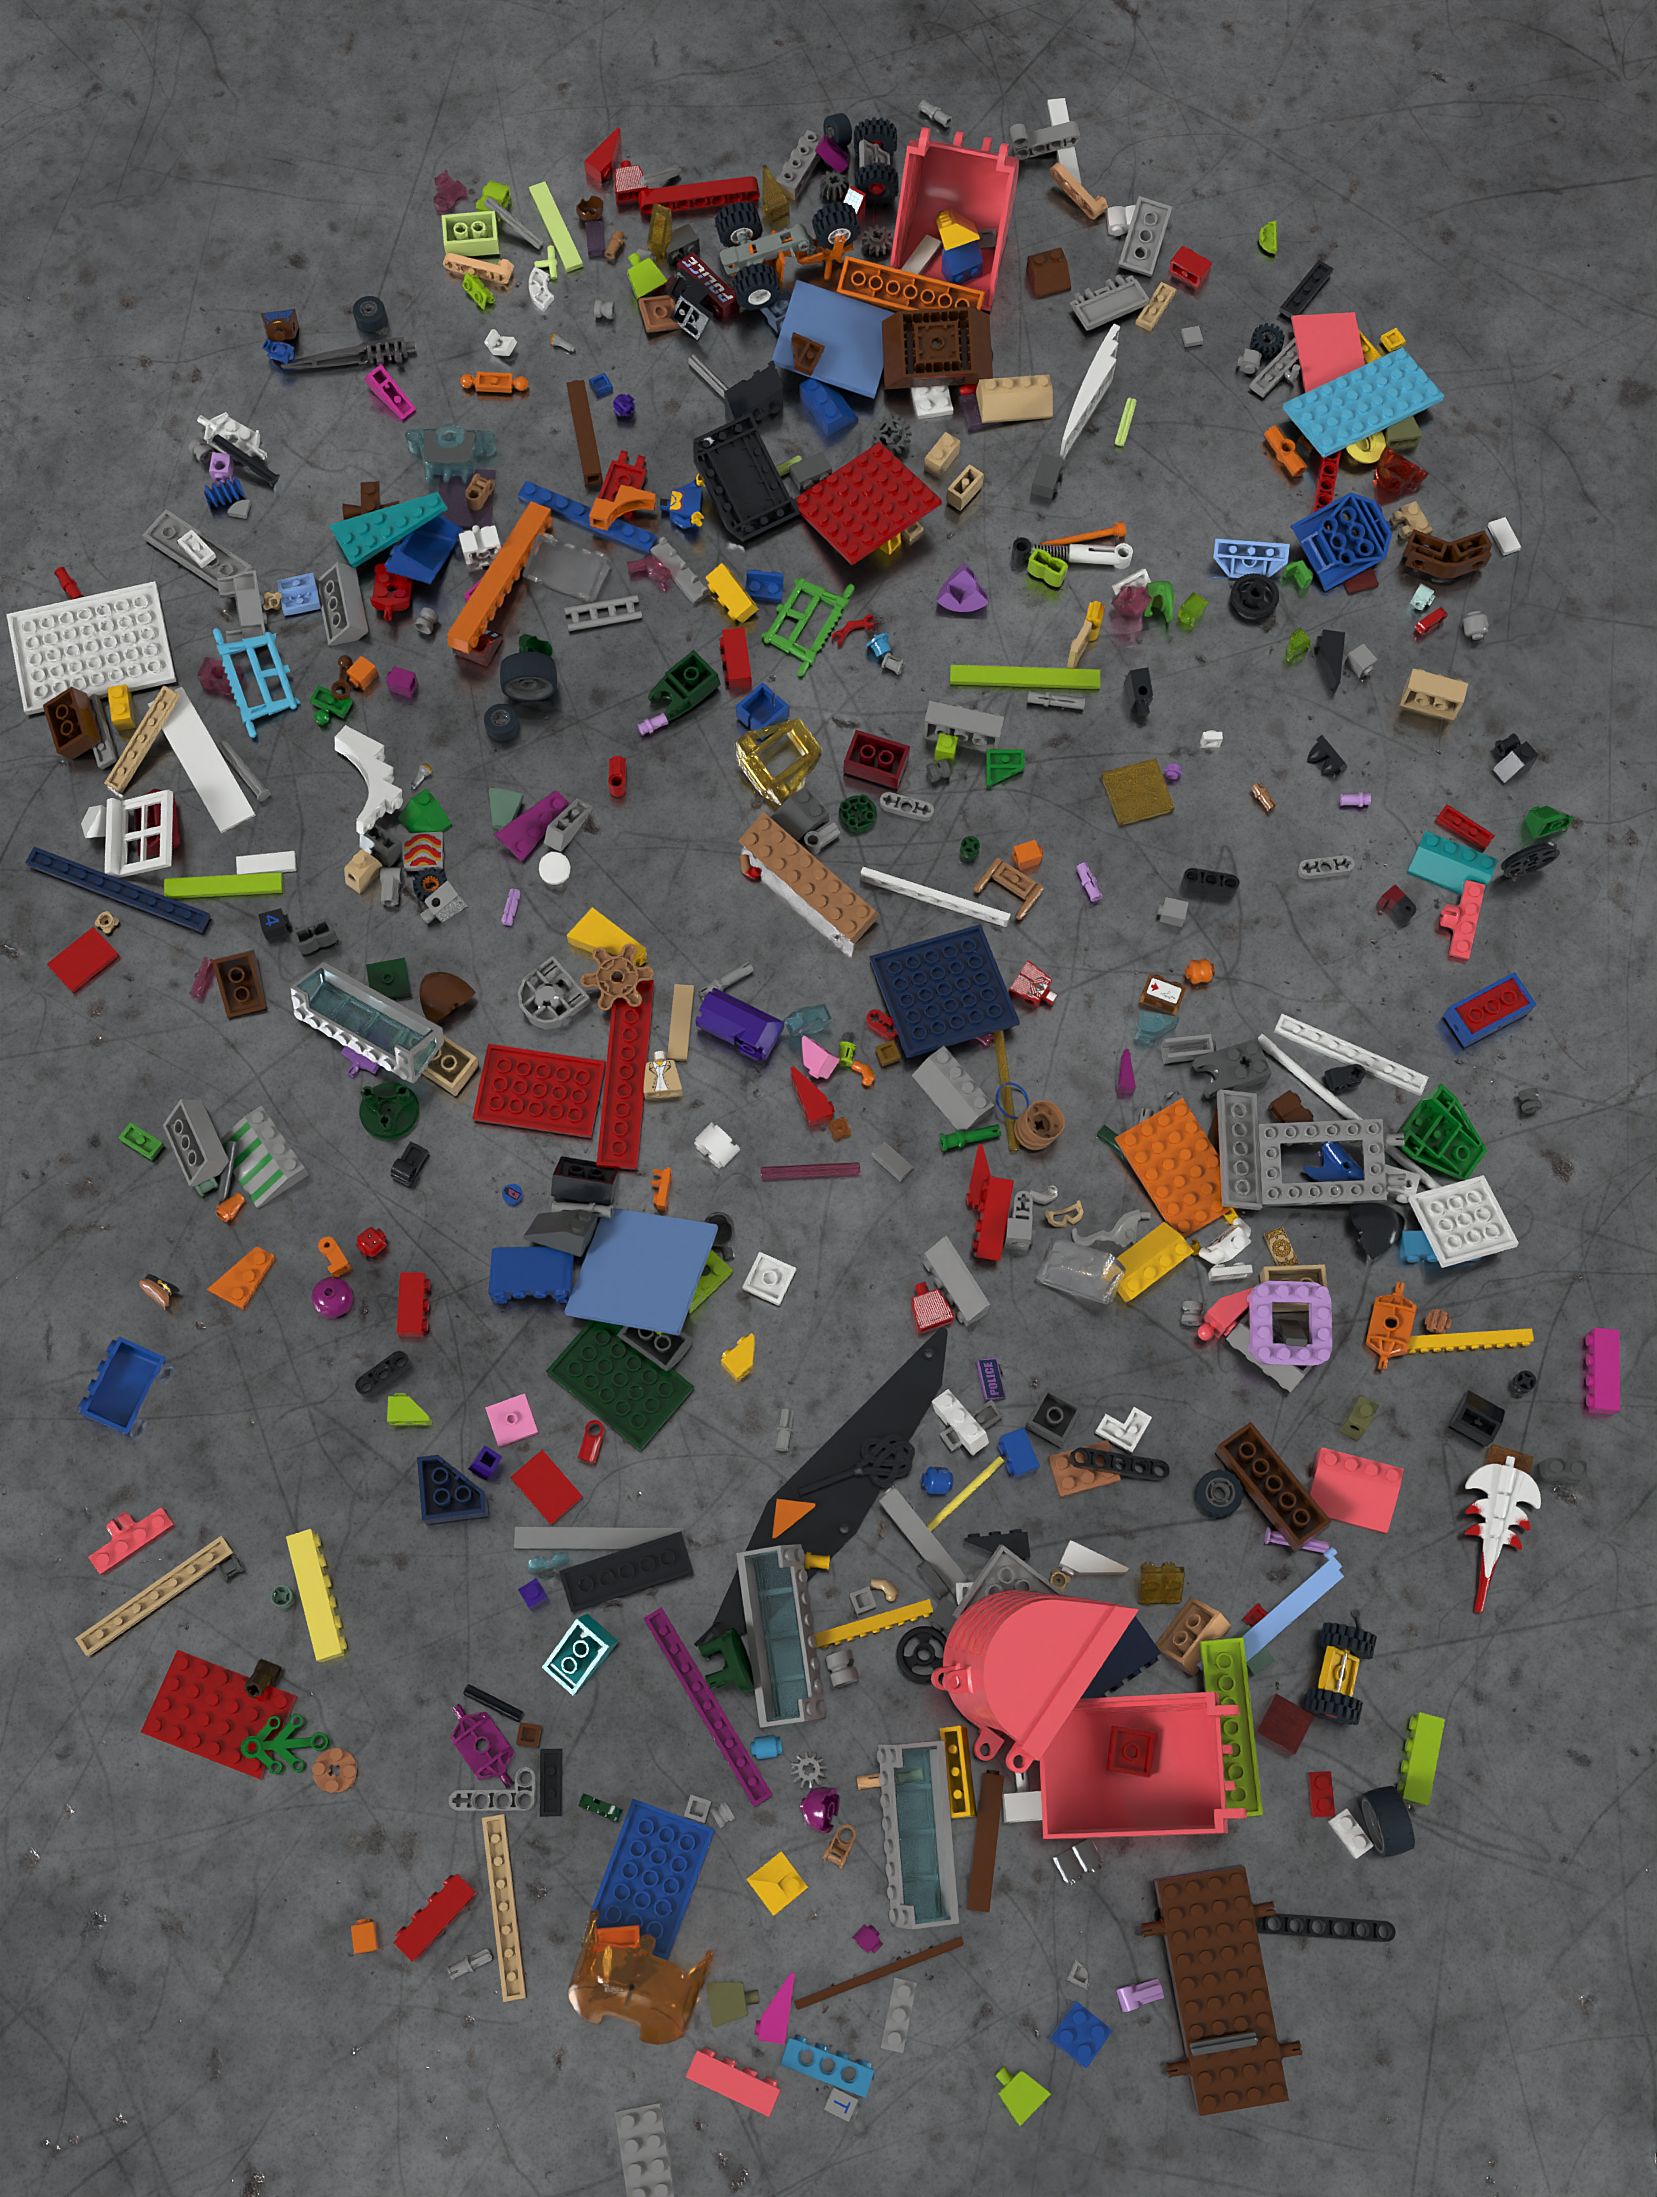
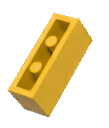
M723 563L705 577L709 582L707 586L713 593L718 594V601L723 607L727 606L729 609L727 613L734 621L737 619L743 623L759 610L731 570Z

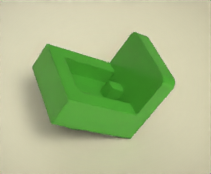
M1303 560L1289 563L1284 570V578L1294 575L1302 590L1309 588L1313 578L1311 570L1307 569Z

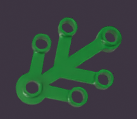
M293 1714L290 1716L288 1724L272 1741H264L273 1729H277L280 1726L279 1717L273 1715L268 1718L267 1724L256 1736H248L242 1741L241 1751L247 1758L257 1757L268 1767L270 1773L278 1774L282 1769L281 1762L272 1760L264 1752V1750H274L291 1765V1769L294 1772H300L304 1768L303 1760L293 1756L286 1748L311 1746L314 1750L320 1751L327 1746L328 1739L322 1732H316L311 1737L286 1739L303 1722L300 1714ZM296 1716L300 1718V1722L297 1725L292 1723V1718ZM273 1718L278 1720V1724L274 1727L269 1724ZM322 1737V1744H315V1738ZM250 1743H255L256 1749L250 1751L248 1749V1745ZM295 1761L302 1763L299 1769L293 1767ZM273 1763L279 1764L277 1771L271 1770Z

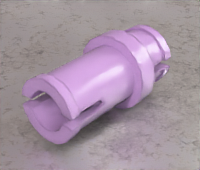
M661 713L652 719L643 720L644 722L637 724L643 736L648 732L649 734L653 733V730L661 726L667 725L668 721L664 713Z
M1358 792V794L1340 795L1341 806L1358 805V807H1363V805L1371 804L1370 793L1363 794V792Z

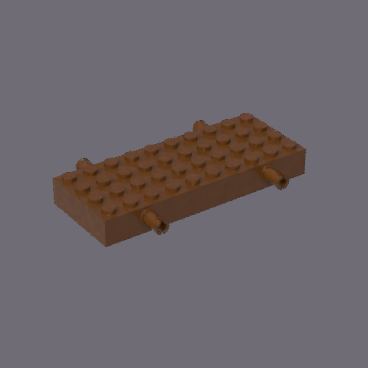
M1241 1864L1154 1879L1161 1918L1159 1921L1141 1923L1143 1938L1163 1934L1165 1938L1186 2058L1183 2061L1166 2063L1168 2078L1186 2074L1190 2076L1195 2109L1199 2116L1289 2101L1282 2060L1285 2057L1302 2055V2050H1300L1301 2044L1299 2040L1282 2044L1278 2042L1255 1922L1256 1918L1276 1915V1911L1273 1909L1275 1908L1274 1902L1253 1904L1246 1869ZM1249 2031H1255L1257 2036V2044L1254 2046L1193 2056L1190 2050V2042Z

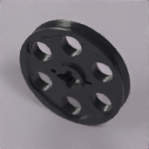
M1542 842L1512 854L1501 864L1504 876L1518 877L1547 866L1560 855L1559 849H1556L1557 844L1555 842Z

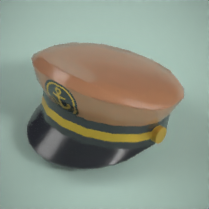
M148 1274L139 1281L142 1291L163 1308L168 1306L170 1295L179 1292L175 1285L163 1281L152 1274Z

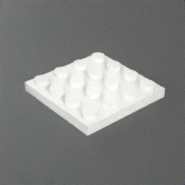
M1484 1175L1409 1196L1408 1200L1442 1268L1515 1248L1519 1243Z

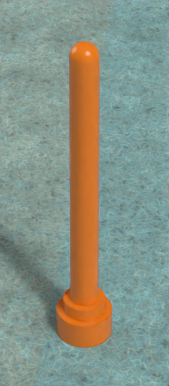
M1121 521L1112 525L1111 528L1044 541L1039 544L1041 546L1043 544L1044 546L1046 544L1048 546L1054 545L1055 547L1056 545L1062 546L1109 535L1123 537L1126 536V527L1124 522Z

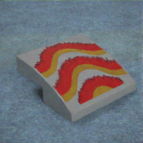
M443 832L404 834V872L425 871L424 868L426 867L428 870H431V867H434L435 870L437 868L443 870Z

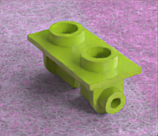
M465 273L462 286L482 309H485L486 303L494 302V294L488 288H484L485 285L477 275Z

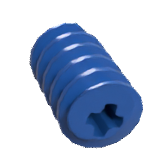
M233 477V483L226 479V485L219 481V487L212 483V489L205 485L204 494L210 509L211 503L218 507V501L225 505L226 499L232 503L233 497L239 501L240 494L245 499L240 481L236 477Z

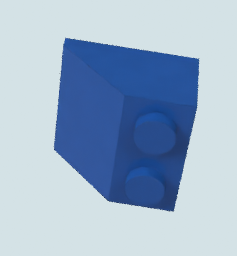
M977 240L946 251L943 248L941 272L947 282L961 285L965 281L977 278L983 273V259Z

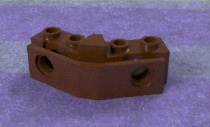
M1413 529L1403 556L1407 557L1406 566L1439 578H1455L1485 567L1492 555L1489 552L1492 543L1484 530L1452 542H1447ZM1417 560H1420V561H1422V562H1424V563H1422L1421 565H1419V564H1417V563H1418Z

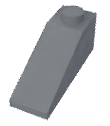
M578 798L575 799L548 825L544 844L561 852L578 832L593 810V806Z

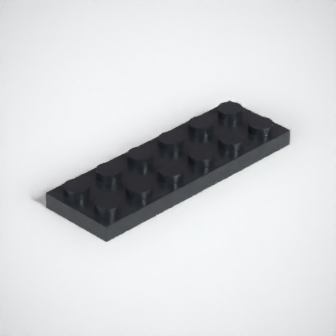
M681 1531L559 1571L571 1612L694 1572Z

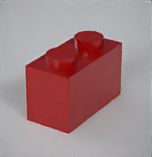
M1182 245L1171 259L1169 271L1199 288L1210 274L1212 262Z

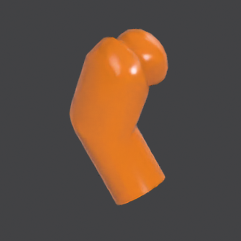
M855 1060L851 1069L862 1073L864 1077L862 1083L871 1086L872 1082L875 1081L872 1068Z

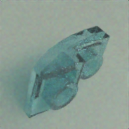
M567 1552L555 1554L551 1557L552 1561L549 1563L544 1556L541 1558L536 1556L528 1562L529 1565L526 1566L529 1574L546 1573L560 1569L572 1563V1560Z

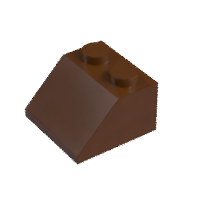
M1061 247L1028 256L1026 271L1038 298L1071 289L1068 263Z

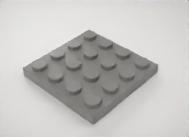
M999 1545L952 1616L958 1619L968 1607L978 1600L1006 1590H1023L1058 1595L1066 1594L1004 1545Z

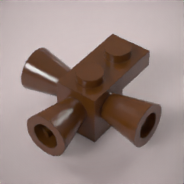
M379 481L360 482L361 506L343 503V518L347 520L400 504L398 500L381 505Z

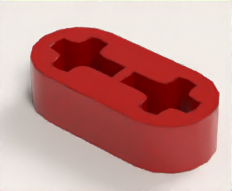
M1440 607L1422 619L1415 626V629L1422 636L1444 621L1448 614Z
M877 1009L868 1012L866 1023L872 1030L887 1040H894L898 1037L896 1029H894L895 1033H887L888 1029L886 1027L889 1029L895 1028L889 1016ZM871 1017H879L878 1021H875L874 1023L871 1022Z

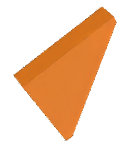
M777 1499L772 1539H776L814 1509L816 1503Z

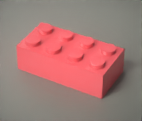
M704 2047L703 2050H697L686 2078L768 2117L770 2116L781 2088L777 2086L778 2081L768 2076L765 2079L757 2077V2071L745 2066L744 2070L736 2067L737 2062L726 2056L723 2060L715 2057L717 2052L707 2047Z

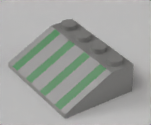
M262 1106L244 1116L220 1139L224 1151L226 1150L227 1141L237 1142L232 1172L257 1209L309 1175Z

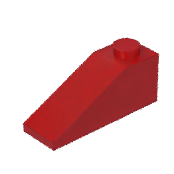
M618 127L584 161L585 173L601 184L610 178L613 173L621 144V132Z
M794 1066L790 1067V1075L809 1126L813 1127L831 1121L835 1112L832 1101L828 1102L824 1093Z
M983 1144L978 1145L970 1185L966 1194L967 1204L972 1206L973 1211L978 1210L980 1199L983 1200L984 1192L981 1191L983 1179L986 1180L987 1175L991 1176Z

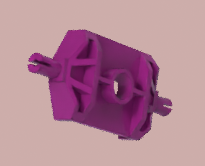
M457 1704L452 1710L458 1717L459 1723L450 1737L451 1741L478 1780L497 1777L500 1778L506 1789L509 1788V1784L512 1786L514 1782L506 1772L515 1752L487 1712L468 1715L460 1704ZM480 1739H485L488 1743L487 1749L483 1752L476 1749V1743Z

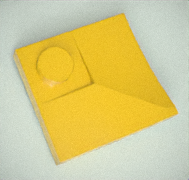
M782 1851L747 1878L749 1884L773 1916L808 1888Z

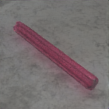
M858 1162L761 1167V1178L763 1179L860 1173V1164Z

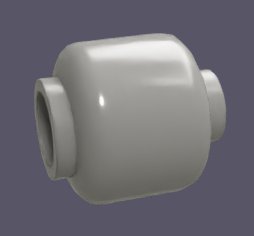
M1482 611L1468 613L1467 617L1463 619L1465 635L1472 637V640L1484 638L1483 635L1489 631L1487 615L1482 614Z

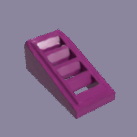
M1125 1049L1121 1055L1117 1091L1133 1094L1136 1085L1129 1049Z

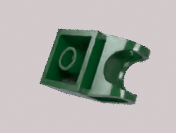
M693 650L665 672V676L650 691L648 700L651 703L660 702L664 699L672 700L664 714L668 720H673L697 705L718 688L721 683L718 674Z

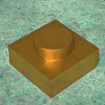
M894 1040L875 1047L882 1067L901 1060Z

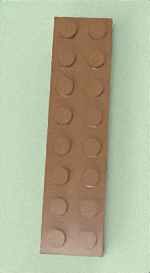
M765 812L757 818L738 840L852 943L855 944L880 916L875 909Z

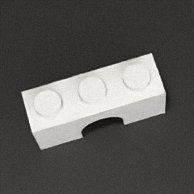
M949 1389L932 1401L935 1413L947 1426H952L960 1442L972 1455L989 1444L984 1429Z

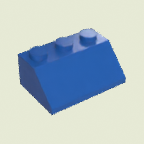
M810 378L800 384L801 400L827 437L858 421V417L835 385L814 378Z

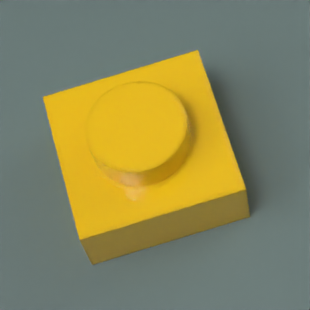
M1397 328L1381 335L1380 338L1390 353L1406 343V340Z

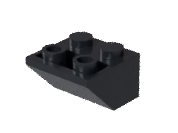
M1467 1390L1449 1426L1487 1447L1494 1441L1502 1425L1505 1410Z

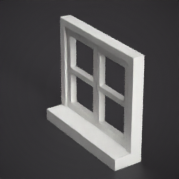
M164 790L124 801L114 798L107 799L105 874L122 878L171 866L173 791ZM161 803V826L147 829L148 806ZM142 808L141 830L128 833V811ZM160 834V857L146 860L147 837ZM141 839L140 862L127 864L128 842Z

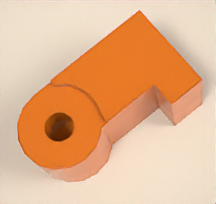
M323 1237L319 1241L318 1248L320 1252L331 1262V1265L327 1268L333 1277H339L352 1268L332 1237Z

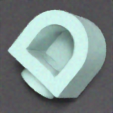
M1421 584L1410 604L1423 611L1426 604L1430 606L1436 597L1433 595L1434 591Z

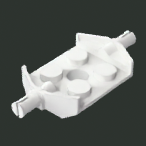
M227 412L211 420L202 415L198 417L197 422L206 426L204 440L207 445L221 453H226L212 443L213 437L219 434L227 441L233 438L238 439L236 443L232 444L250 457L255 455L262 459L267 457V452L259 449V431L256 430L254 432L231 419Z

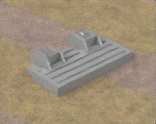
M1121 275L1115 276L1117 288L1111 279L1105 281L1106 287L1095 291L1094 294L1090 288L1084 290L1087 301L1084 300L1079 292L1075 293V300L1071 301L1070 305L1086 331L1149 304L1150 299L1137 279L1129 276L1124 281Z

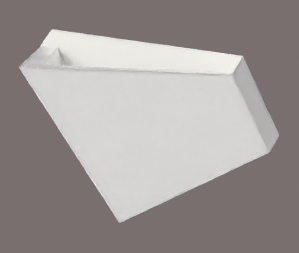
M103 805L89 807L81 823L85 838L106 836L107 808Z

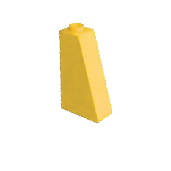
M593 907L567 934L568 943L593 953L595 948L602 947L610 956H618L623 946L630 943L637 950L633 958V963L636 966L643 965L647 959V952L644 946Z

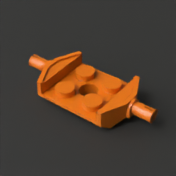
M1396 1282L1395 1293L1392 1295H1382L1375 1299L1366 1345L1381 1356L1378 1365L1380 1370H1382V1365L1383 1370H1387L1390 1357L1408 1353V1345L1417 1306L1412 1301L1403 1297L1405 1286L1403 1282H1401V1286L1400 1282ZM1389 1319H1394L1397 1321V1326L1388 1328L1385 1323Z

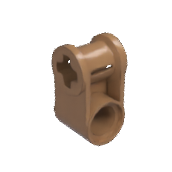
M478 473L473 476L470 485L465 491L469 509L476 511L483 507L494 489L495 481L493 479L488 480L481 477Z
M850 1825L839 1827L822 1859H828L839 1865V1869H842L856 1838L855 1829ZM849 1828L852 1831L853 1837L850 1841H843L840 1838L842 1829ZM831 1852H834L835 1854L841 1856V1858H838L837 1856L833 1855Z

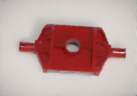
M385 563L375 566L376 575L373 596L370 597L371 605L377 610L385 611L384 620L387 621L388 619L390 621L392 619V612L405 610L409 607L413 579L386 572L387 567L384 566ZM390 589H397L395 592H389Z

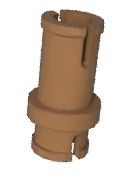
M615 230L614 235H611L610 243L604 253L607 258L615 259L619 247H622L625 234L623 232Z
M1261 782L1251 787V791L1255 794L1254 797L1260 800L1267 812L1277 806V803L1267 792V787H1263Z

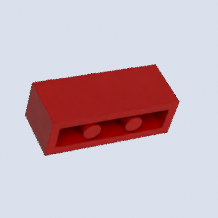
M745 628L722 630V637H719L720 649L724 648L725 653L721 654L722 665H726L727 670H724L725 682H729V689L752 686Z
M400 1272L396 1332L399 1337H424L425 1331H428V1319H425L426 1311H429V1299H426L427 1291H430L431 1282L430 1279H427L425 1272Z

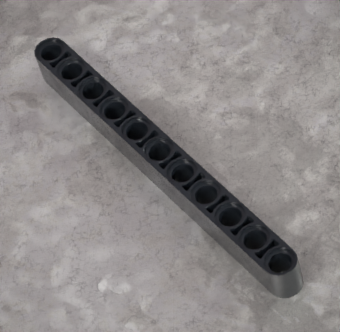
M1156 1907L1151 1913L1152 1922L1159 1921L1157 1919L1159 1907ZM1276 1913L1275 1916L1256 1918L1255 1921L1258 1934L1382 1943L1393 1940L1396 1934L1392 1923L1380 1920ZM1270 1918H1274L1278 1923L1275 1931L1271 1930L1268 1926ZM1293 1919L1297 1920L1300 1925L1297 1932L1290 1928V1922ZM1314 1921H1318L1322 1926L1319 1934L1315 1933L1312 1929ZM1337 1922L1341 1923L1344 1927L1342 1935H1338L1335 1932L1334 1927ZM1359 1924H1362L1366 1929V1934L1363 1937L1358 1935L1356 1930ZM1380 1926L1387 1928L1388 1935L1386 1938L1380 1936Z

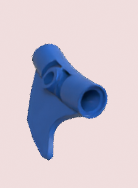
M1327 1142L1321 1147L1324 1156V1163L1321 1168L1303 1167V1171L1316 1182L1364 1180V1169L1351 1158L1339 1142H1333V1144Z

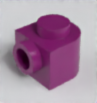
M864 1924L852 1937L867 1955L870 1951L875 1953L883 1945L878 1938L880 1933L871 1924L868 1927Z

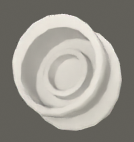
M550 852L543 856L539 863L540 876L546 883L551 885L564 883L570 874V864L566 856L558 852Z

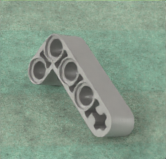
M1075 121L1026 133L1023 124H1015L1010 128L1014 155L1019 160L1072 147L1081 142L1079 127Z
M521 1768L515 1776V1790H457L449 1796V1805L452 1809L460 1812L530 1811L535 1807L537 1800V1775L530 1768ZM525 1772H530L532 1775V1779L528 1784L521 1782V1776ZM526 1794L530 1795L531 1803L527 1807H522L520 1798ZM459 1795H461V1798L471 1799L472 1807L469 1808L470 1803H461L459 1807L455 1803V1799H459ZM480 1795L487 1797V1803L483 1807H478L476 1803ZM502 1795H508L509 1803L505 1807H500L498 1804V1799Z

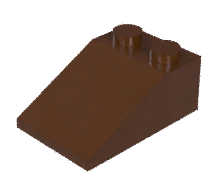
M254 949L212 960L227 1018L267 1008Z

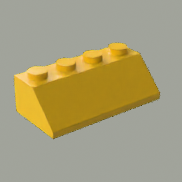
M948 209L939 211L938 215L935 216L945 251L980 239L975 224L970 219L952 210L948 211Z
M1163 1222L1102 1268L1101 1271L1123 1300L1128 1302L1194 1251L1181 1234Z

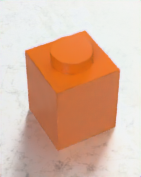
M362 656L346 671L349 683L363 691L378 676L376 666Z
M1036 840L1013 847L1012 856L1018 871L1041 863L1043 850L1040 845H1037Z
M370 1918L357 1920V1925L351 1926L354 1954L380 1950L377 1922H370Z

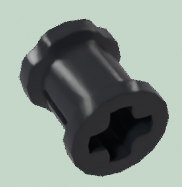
M1514 733L1502 741L1498 740L1495 742V748L1502 757L1521 745L1518 736Z

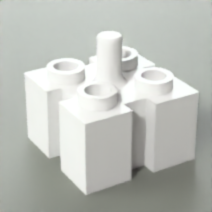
M475 525L472 527L473 531L468 530L459 534L468 572L483 569L482 566H490L499 553L501 546L495 525L485 526L481 528V531L480 527Z

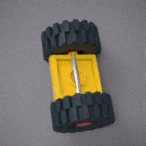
M1331 1622L1323 1624L1319 1646L1326 1649L1319 1678V1689H1309L1305 1705L1306 1712L1333 1722L1336 1721L1348 1725L1359 1724L1363 1702L1352 1697L1360 1662L1359 1658L1368 1660L1373 1658L1377 1639L1376 1635L1345 1624L1341 1625Z

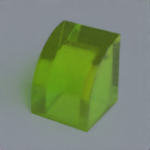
M1302 628L1295 630L1288 642L1286 655L1289 661L1307 652L1311 644L1310 639Z

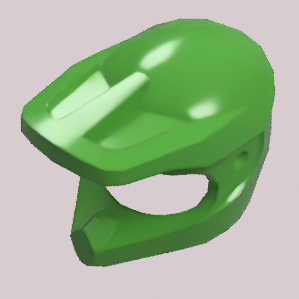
M1160 580L1147 583L1143 604L1144 616H1152L1151 608L1156 607L1163 612L1166 622L1170 623L1173 620L1174 588L1169 581Z

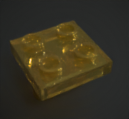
M1147 1562L1143 1563L1140 1573L1139 1603H1181L1185 1577L1184 1567H1176L1174 1562H1170V1567L1168 1562L1163 1563L1162 1567H1154L1152 1562H1149L1148 1567Z

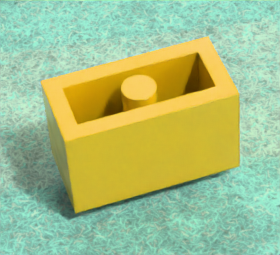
M127 684L107 687L111 720L116 730L122 731L136 728L132 694Z

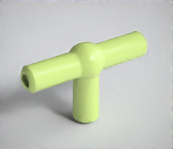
M550 245L547 247L548 260L535 261L534 264L537 268L549 267L550 278L555 280L557 279V260L555 259L554 246Z

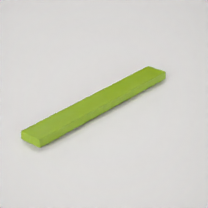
M950 665V684L1100 689V670Z

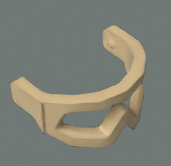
M1080 1200L1077 1201V1204L1062 1210L1044 1211L1048 1222L1055 1227H1066L1068 1221L1071 1224H1075L1082 1218L1084 1213ZM1074 1209L1078 1211V1215L1074 1218L1065 1215L1062 1222L1053 1220V1215L1067 1213Z

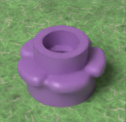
M1167 764L1164 773H1166V777L1169 779H1178L1182 775V767L1177 764Z

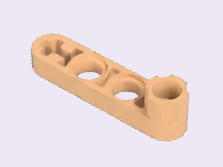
M1056 163L1049 169L1053 180L1090 219H1096L1108 209L1105 198L1098 196L1094 199L1062 164Z
M447 253L443 261L444 267L448 270L462 274L468 272L470 275H477L478 278L501 284L509 282L514 269V265L506 259L499 260L498 265L453 253Z

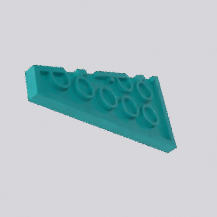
M436 492L333 523L329 526L349 563L355 568L440 515L448 508L440 494Z

